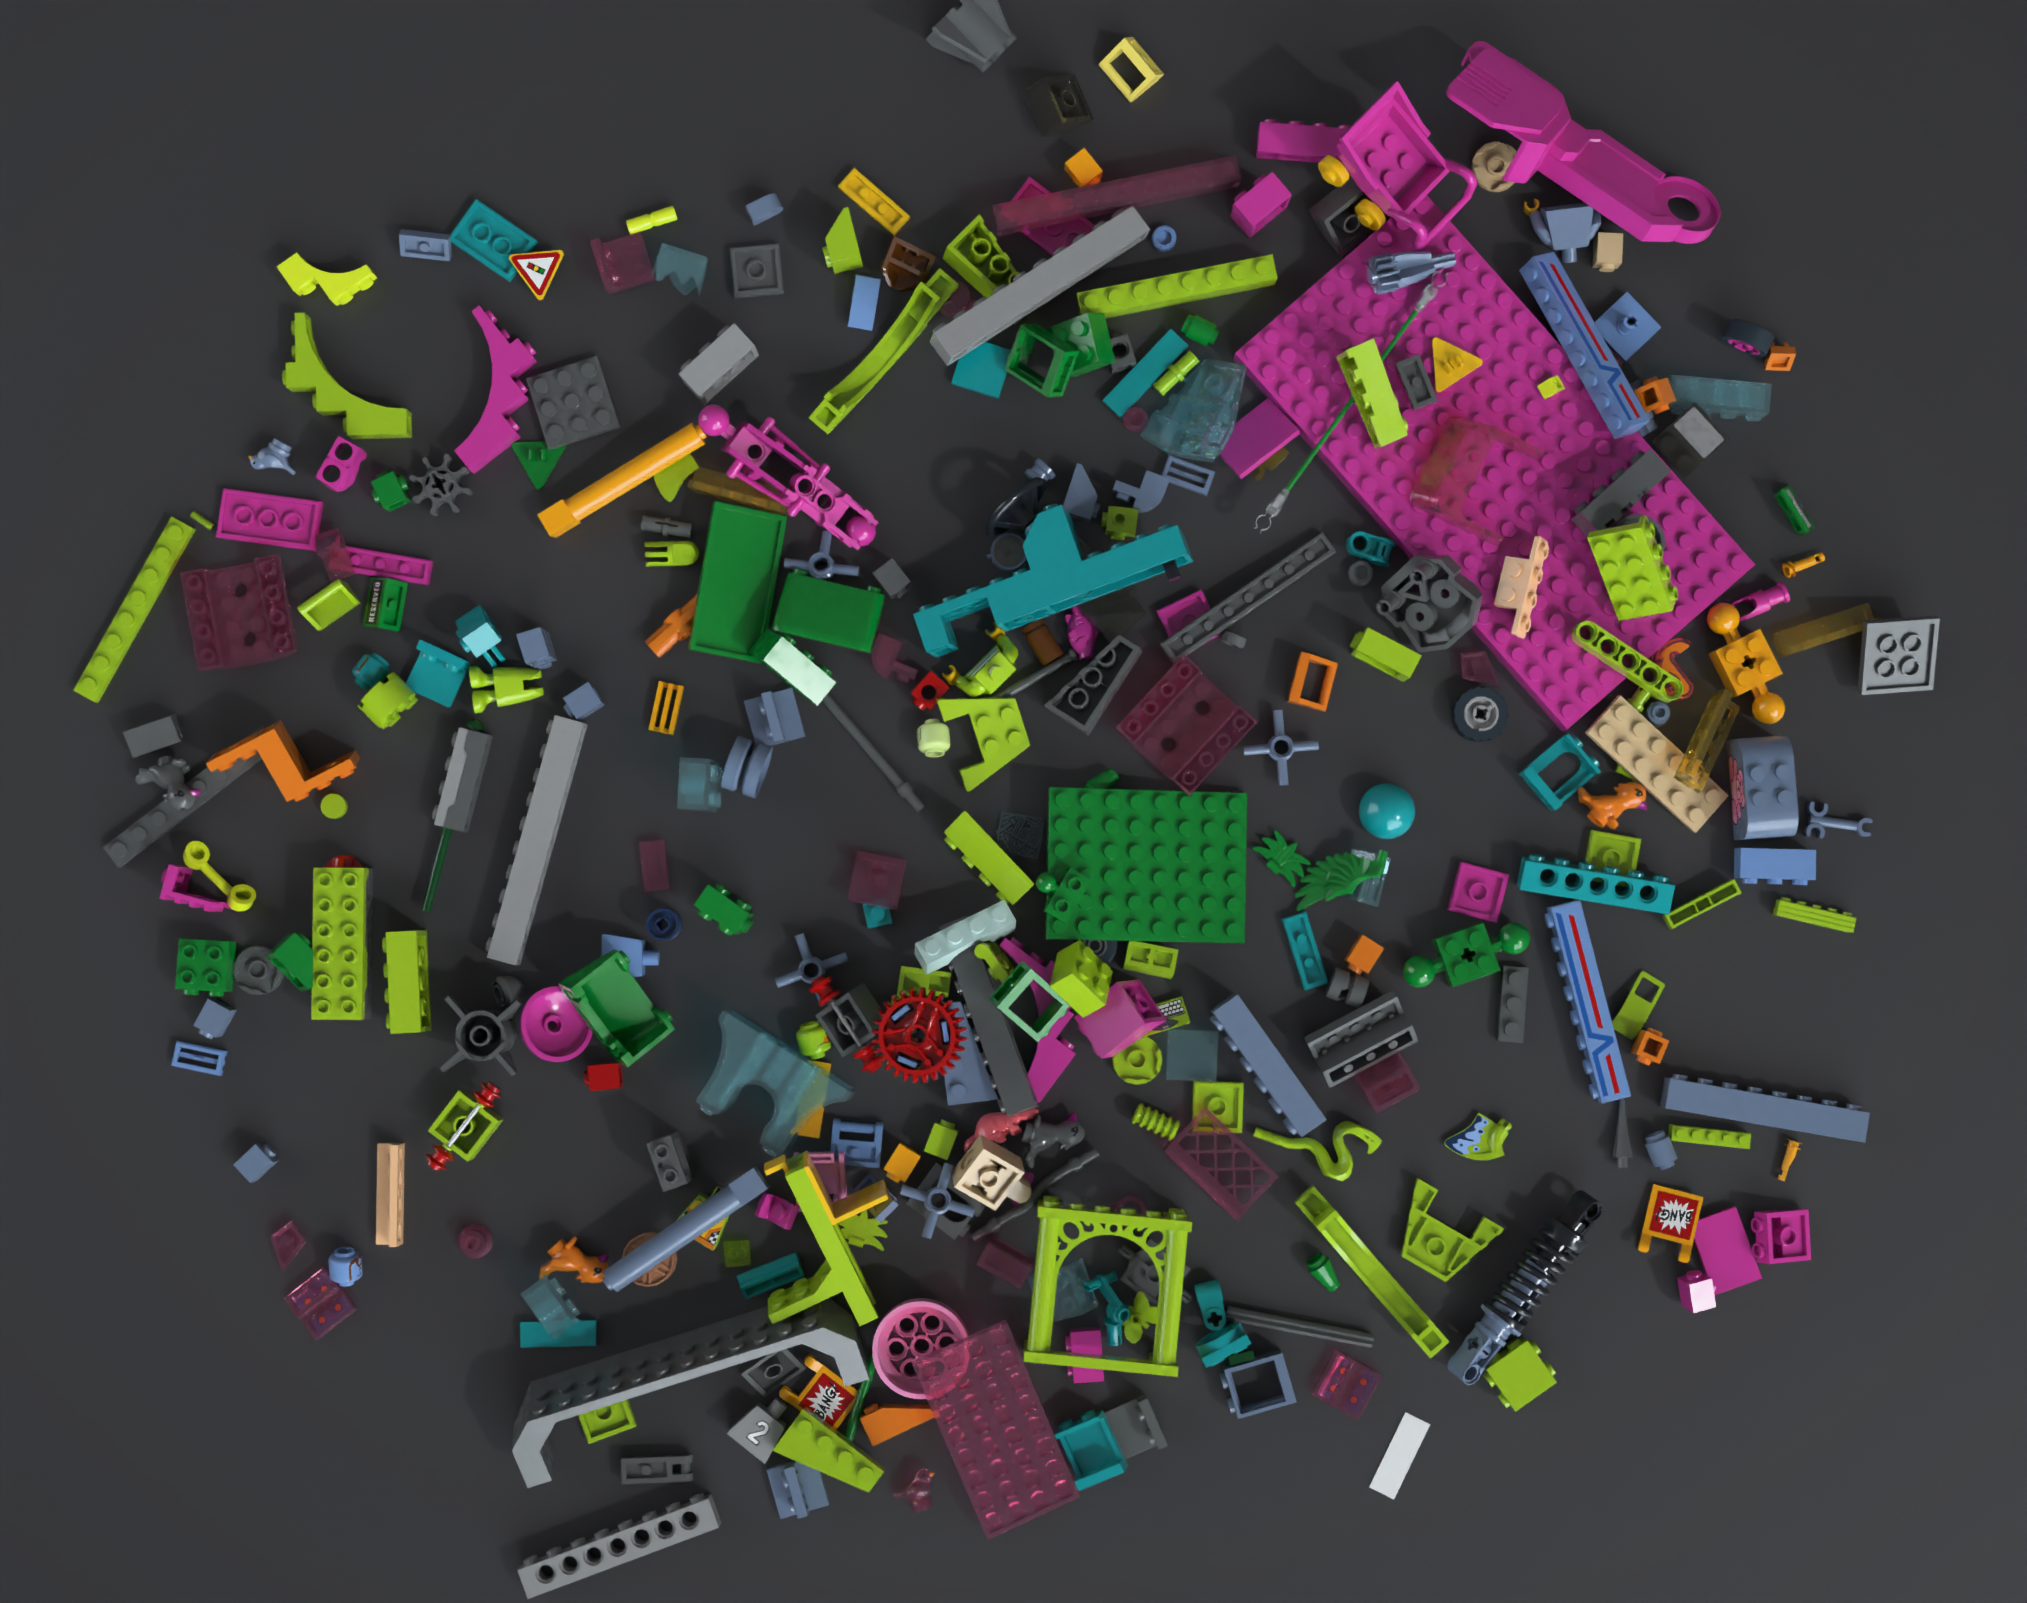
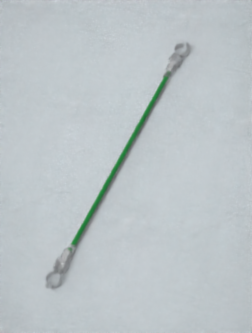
M1441 269V271L1435 272V273L1433 274V276H1434L1435 274H1437V273H1441V272H1442V269ZM1433 276L1431 278L1432 284L1429 283L1424 287L1420 298L1413 308V312L1380 356L1382 362L1415 316L1436 297L1438 289L1433 286ZM1353 396L1348 400L1286 488H1283L1274 500L1268 503L1265 508L1266 514L1272 518L1279 514L1282 505L1290 493V489L1353 404Z

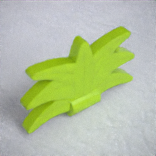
M864 1210L860 1216L856 1214L838 1223V1225L844 1227L841 1231L844 1237L849 1240L848 1244L863 1248L864 1244H868L884 1251V1247L874 1236L888 1237L878 1227V1225L887 1224V1220L879 1222L876 1218L868 1219L867 1210Z

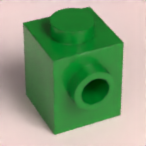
M387 470L375 476L376 479L371 481L374 488L371 490V494L376 503H381L386 511H393L411 502L406 491L409 489V486L403 475L399 476L394 471L390 472Z

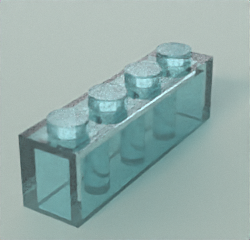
M1671 375L1668 378L1677 400L1668 404L1673 414H1686V411L1691 410L1693 407L1703 416H1711V413L1721 414V418L1725 419L1746 416L1745 419L1748 421H1760L1761 418L1769 414L1772 384Z

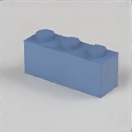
M1734 848V878L1742 879L1744 884H1757V879H1767V884H1782V880H1792V885H1807L1808 880H1816V850Z

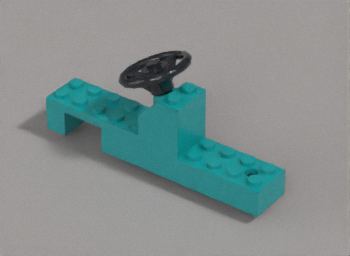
M1041 477L1028 480L1013 490L994 509L985 524V532L989 536H997L1009 529L1021 530L1022 533L1025 532L1026 539L1023 549L1031 570L1027 571L1026 568L1013 572V576L1005 580L1003 577L996 578L989 582V586L981 589L980 586L972 587L965 591V595L960 597L952 595L942 600L943 603L933 606V604H928L920 607L919 612L913 614L925 651L938 658L959 650L950 621L987 607L991 608L996 625L1007 632L1164 572L1170 583L1179 580L1182 576L1178 567L1193 562L1184 533L1178 525L1167 524L1158 528L1159 532L1152 535H1149V533L1140 534L1131 543L1125 544V542L1114 544L1110 547L1111 550L1101 553V551L1090 553L1086 556V559L1071 515L1062 504L1059 506L1056 503L1043 508V512L1039 513L1038 502L1047 488L1046 480Z

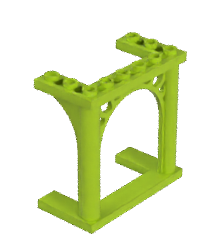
M1044 1195L1043 1199H1038L1037 1217H1040L1029 1333L1028 1340H1024L1023 1362L1178 1377L1179 1366L1176 1361L1187 1237L1188 1232H1192V1220L1189 1215L1185 1214L1184 1209L1169 1208V1212L1163 1211L1162 1216L1161 1212L1147 1210L1146 1215L1136 1214V1210L1130 1208H1121L1120 1212L1110 1211V1207L1096 1205L1095 1210L1085 1209V1204L1070 1203L1069 1207H1064L1063 1201H1059L1057 1196ZM1080 1221H1083L1087 1226H1090V1223L1093 1224L1094 1229L1090 1232L1084 1231ZM1071 1222L1079 1229L1078 1238L1071 1239L1066 1236L1063 1230L1065 1223ZM1111 1225L1117 1226L1115 1232L1110 1231ZM1135 1228H1137V1231L1147 1228L1141 1237L1133 1234ZM1154 1231L1162 1232L1163 1239L1157 1246L1150 1247L1146 1244V1239L1150 1233ZM1099 1235L1121 1236L1138 1244L1152 1259L1159 1277V1296L1153 1353L1149 1352V1360L1050 1350L1058 1273L1066 1256L1081 1242ZM1058 1236L1067 1243L1065 1249H1059L1061 1242H1058ZM1166 1247V1253L1162 1252L1164 1259L1157 1258L1156 1252Z

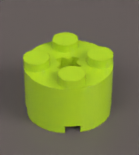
M395 672L386 676L389 679L388 682L382 683L380 681L362 698V703L358 704L361 711L378 728L383 730L388 726L392 727L401 718L399 713L405 709H410L418 701L415 697L416 693Z

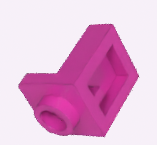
M764 1192L758 1202L755 1215L767 1219L784 1229L791 1230L800 1206L779 1195Z

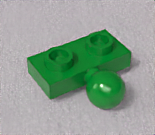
M1071 867L1067 869L1059 884L1056 883V879L1051 873H1041L1036 879L1037 888L1044 893L1053 892L1043 911L1062 923L1067 924L1092 880Z

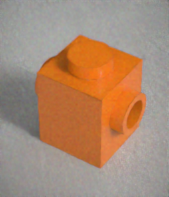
M1657 376L1643 381L1644 386L1634 390L1646 413L1654 411L1655 414H1659L1670 409L1668 404L1677 401L1668 378L1658 380Z
M1649 1027L1647 1031H1639L1630 1053L1637 1055L1636 1061L1648 1066L1651 1062L1660 1064L1669 1040L1662 1038V1032Z

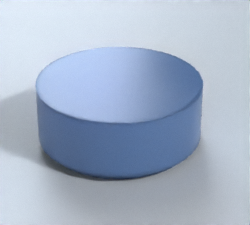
M1162 225L1153 231L1151 241L1156 250L1167 252L1175 246L1177 237L1171 227Z

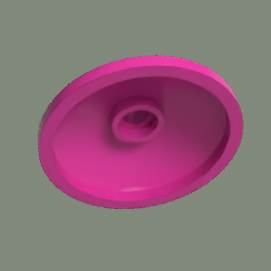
M559 986L547 987L537 991L527 1000L521 1011L519 1025L522 1039L527 1048L543 1060L563 1062L573 1059L584 1051L591 1040L592 1030ZM549 1021L554 1025L553 1030L548 1028Z

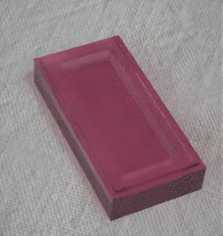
M665 839L639 842L644 892L670 889Z

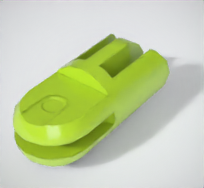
M689 541L644 542L645 547H667L665 551H646L645 557H668V561H646V567L690 565L696 562L699 556L698 547Z

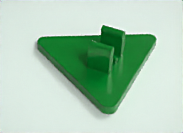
M513 442L511 447L535 488L541 490L565 450L566 445L549 450L546 442Z

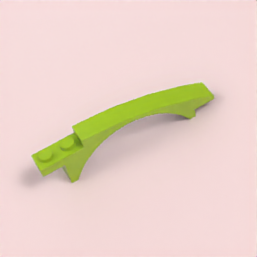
M940 268L926 285L920 282L909 302L880 342L842 382L827 392L824 396L825 399L810 415L809 419L829 434L903 355L928 326L927 323L958 288L959 284Z
M1313 1185L1294 1201L1430 1359L1449 1343L1448 1339L1404 1291Z

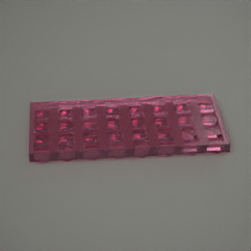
M1006 1320L911 1362L987 1540L1080 1497Z

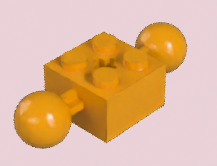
M1718 603L1709 610L1707 623L1713 632L1724 636L1727 645L1708 653L1729 697L1733 698L1751 690L1755 698L1752 704L1754 717L1763 724H1774L1783 717L1785 704L1779 695L1768 691L1765 682L1783 673L1761 629L1741 637L1737 630L1740 621L1738 610L1729 603ZM1745 660L1749 663L1748 667L1742 666Z

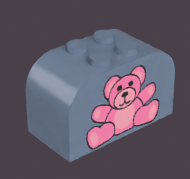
M1781 735L1738 738L1726 741L1734 840L1794 836L1798 828L1799 815L1794 754L1789 737Z

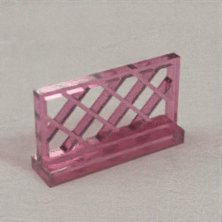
M1206 1107L1163 1149L1178 1166L1236 1221H1239L1245 1215L1244 1213L1279 1177ZM1205 1114L1213 1121V1132H1198V1122ZM1216 1125L1223 1131H1216ZM1195 1126V1132H1189ZM1195 1135L1196 1150H1184L1178 1144L1184 1136ZM1199 1135H1213L1214 1149L1199 1150ZM1216 1135H1228L1231 1138V1149H1217ZM1234 1142L1242 1149H1235ZM1232 1152V1167H1217V1153ZM1235 1152H1246L1249 1155L1250 1166L1235 1167ZM1190 1153H1196V1160L1190 1155ZM1199 1153H1214V1167L1203 1168L1199 1164ZM1253 1160L1260 1166H1253ZM1264 1169L1270 1175V1178L1264 1184L1253 1183V1170ZM1232 1170V1185H1221L1218 1182L1217 1171ZM1235 1170H1250V1184H1236ZM1208 1171H1214V1177ZM1260 1187V1188L1254 1193V1188ZM1226 1188H1233V1195ZM1236 1188H1250L1251 1198L1244 1205L1236 1199Z

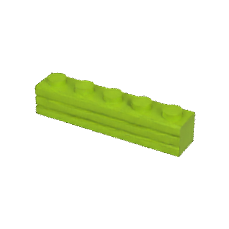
M1731 879L1671 910L1670 914H1663L1662 917L1668 929H1674L1742 892L1735 879Z
M1784 897L1781 900H1776L1773 915L1847 933H1854L1857 919L1852 917V913L1843 912L1839 914L1835 909L1827 908V910H1822V906L1812 904V907L1801 901L1793 903L1791 899Z
M1669 1124L1668 1135L1671 1141L1750 1149L1751 1133Z

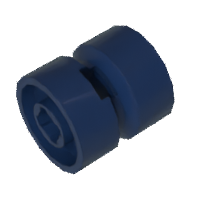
M670 908L654 910L646 921V929L649 935L659 941L676 938L683 928L681 916Z

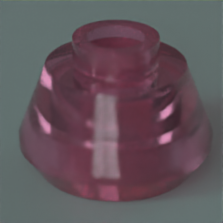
M469 1225L461 1231L458 1237V1247L462 1254L468 1258H482L488 1254L492 1247L491 1233L482 1225Z

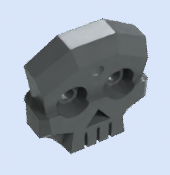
M1421 550L1381 587L1383 599L1377 603L1376 608L1396 628L1402 627L1417 651L1421 653L1448 649L1478 621L1483 594L1473 582L1460 574L1462 572L1461 567L1449 555L1431 556L1424 554ZM1443 589L1448 590L1449 595L1444 594ZM1418 612L1423 613L1424 618H1421Z

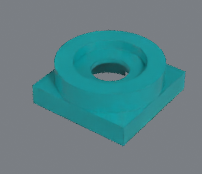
M1236 1321L1206 1335L1195 1344V1347L1207 1368L1224 1361L1231 1354L1235 1355L1248 1348L1247 1346L1251 1342L1241 1323Z

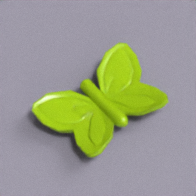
M1142 1291L1137 1293L1134 1299V1307L1128 1306L1130 1317L1122 1324L1126 1339L1131 1343H1136L1141 1339L1143 1333L1142 1326L1144 1329H1148L1149 1324L1147 1322L1156 1323L1157 1307L1150 1306L1148 1298Z

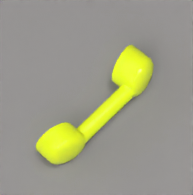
M200 841L190 842L183 853L185 864L191 869L201 870L227 896V904L231 909L235 911L248 910L256 899L255 890L245 884L232 887L207 863L210 857L208 847Z

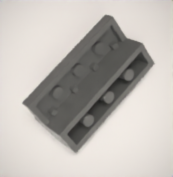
M1393 990L1304 1037L1308 1051L1329 1088L1419 1041L1411 1022L1404 1014L1398 997Z

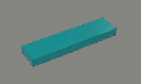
M1170 329L1102 402L1121 419L1163 375L1168 367L1183 354L1189 345Z

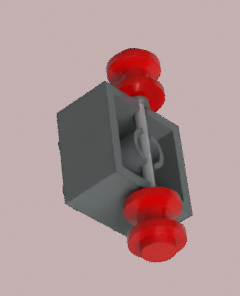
M821 975L811 982L813 987L809 991L811 993L817 992L821 998L818 1003L820 1007L826 1003L828 1007L816 1014V1018L842 1057L855 1049H860V1051L852 1055L853 1058L861 1059L864 1064L861 1069L863 1072L868 1070L870 1074L883 1066L879 1062L883 1055L876 1056L873 1051L875 1043L867 1045L866 1042L878 1035L871 1033V1031L879 1028V1025L873 1021L874 1019H882V1016L877 1013L881 1008L864 983L837 999L835 997L841 994V991L832 989L830 986L831 976L825 978L824 975Z

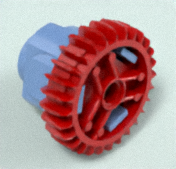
M915 987L910 988L909 996L905 990L900 991L901 999L897 995H892L893 1004L885 1001L883 1004L887 1010L880 1009L877 1011L882 1016V1019H874L873 1021L879 1025V1028L871 1031V1033L878 1034V1038L872 1040V1043L880 1045L879 1048L874 1050V1053H883L884 1056L879 1059V1062L888 1061L889 1063L885 1070H890L894 1067L893 1076L897 1077L901 1072L904 1073L903 1081H907L910 1075L912 1076L913 1083L918 1082L919 1076H921L923 1083L928 1082V1075L933 1080H937V1072L939 1071L942 1076H945L947 1074L945 1066L954 1069L955 1065L951 1060L959 1061L961 1057L956 1052L965 1050L963 1046L959 1045V1042L967 1040V1037L960 1036V1032L967 1030V1028L959 1027L958 1024L964 1020V1017L956 1018L955 1016L960 1009L955 1008L951 1010L950 1006L953 1000H948L944 1003L945 994L942 993L936 998V990L931 989L928 995H926L925 987L920 988L919 994H917Z

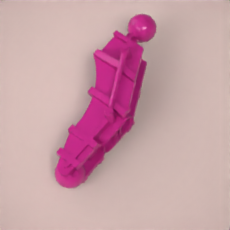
M711 404L701 410L698 416V424L702 431L709 436L721 435L727 441L721 447V450L729 453L736 459L726 472L728 477L734 479L736 476L789 508L787 512L791 517H795L801 509L815 520L814 522L818 526L828 530L838 541L849 548L853 547L858 551L860 547L868 545L874 540L876 526L879 523L874 519V515L829 481L825 476L830 471V466L826 463H822L820 466L797 444L774 426L776 422L773 418L767 417L759 429L743 421L735 428L729 423L728 412L723 407ZM770 430L775 434L774 436H766ZM784 442L808 462L800 461L783 448ZM755 444L758 448V453L755 457L750 458L748 448ZM771 451L802 472L791 477L789 481L790 490L759 468ZM760 478L762 481H764L772 488L777 490V495L769 491L766 487H764L763 485L759 484L754 480ZM802 479H806L808 487L805 491L800 492L798 483ZM825 494L827 502L823 507H819L817 500L820 495ZM849 507L858 515L852 517L847 522L844 533L835 525Z

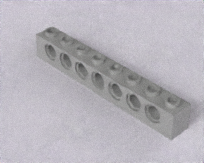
M704 1493L696 1494L689 1498L690 1502L681 1505L680 1502L672 1503L665 1507L666 1511L657 1514L656 1510L648 1512L641 1516L642 1520L633 1523L632 1519L618 1524V1529L609 1532V1529L606 1528L594 1533V1538L585 1540V1537L572 1541L570 1547L562 1549L561 1546L548 1550L546 1556L538 1558L537 1555H533L524 1559L523 1564L517 1571L527 1599L719 1528L721 1519L712 1494L704 1496ZM688 1511L693 1512L697 1517V1521H686L684 1513ZM664 1520L671 1522L673 1530L664 1531L661 1528L660 1522ZM637 1530H646L649 1534V1539H639ZM613 1539H622L625 1543V1548H616L613 1544ZM589 1548H598L601 1551V1557H592ZM566 1557H574L577 1560V1566H569L566 1563ZM549 1565L552 1567L554 1574L551 1576L545 1575L542 1571V1566Z

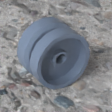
M738 736L727 758L721 787L735 791L742 782V794L756 799L770 764L773 747L759 743L751 755L753 748L752 740Z

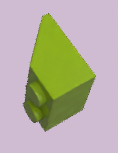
M846 207L843 208L825 238L827 246L822 247L827 267H833L834 274L863 267L849 208Z

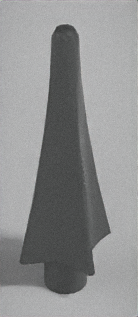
M1624 1098L1619 1099L1618 1122L1612 1158H1617V1168H1628V1158H1633Z

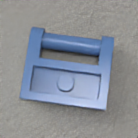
M834 1118L830 1151H835V1159H839V1151H845V1162L848 1166L880 1168L884 1122L869 1124L845 1122L839 1118ZM840 1131L875 1134L874 1141L840 1139Z

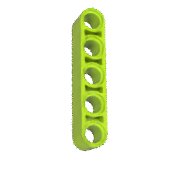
M1583 621L1572 629L1571 638L1578 646L1663 702H1670L1682 695L1683 684L1679 679L1594 622ZM1581 627H1586L1590 631V638L1588 640L1580 636L1579 630ZM1602 641H1606L1611 645V652L1609 654L1601 650ZM1624 655L1632 659V666L1630 668H1626L1622 664V657ZM1645 669L1653 673V680L1651 682H1647L1643 678ZM1666 683L1674 687L1673 696H1668L1665 693L1664 687Z

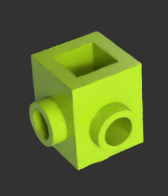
M1108 506V512H1103L1101 523V527H1106L1105 534H1110L1111 539L1125 540V536L1135 537L1138 509Z

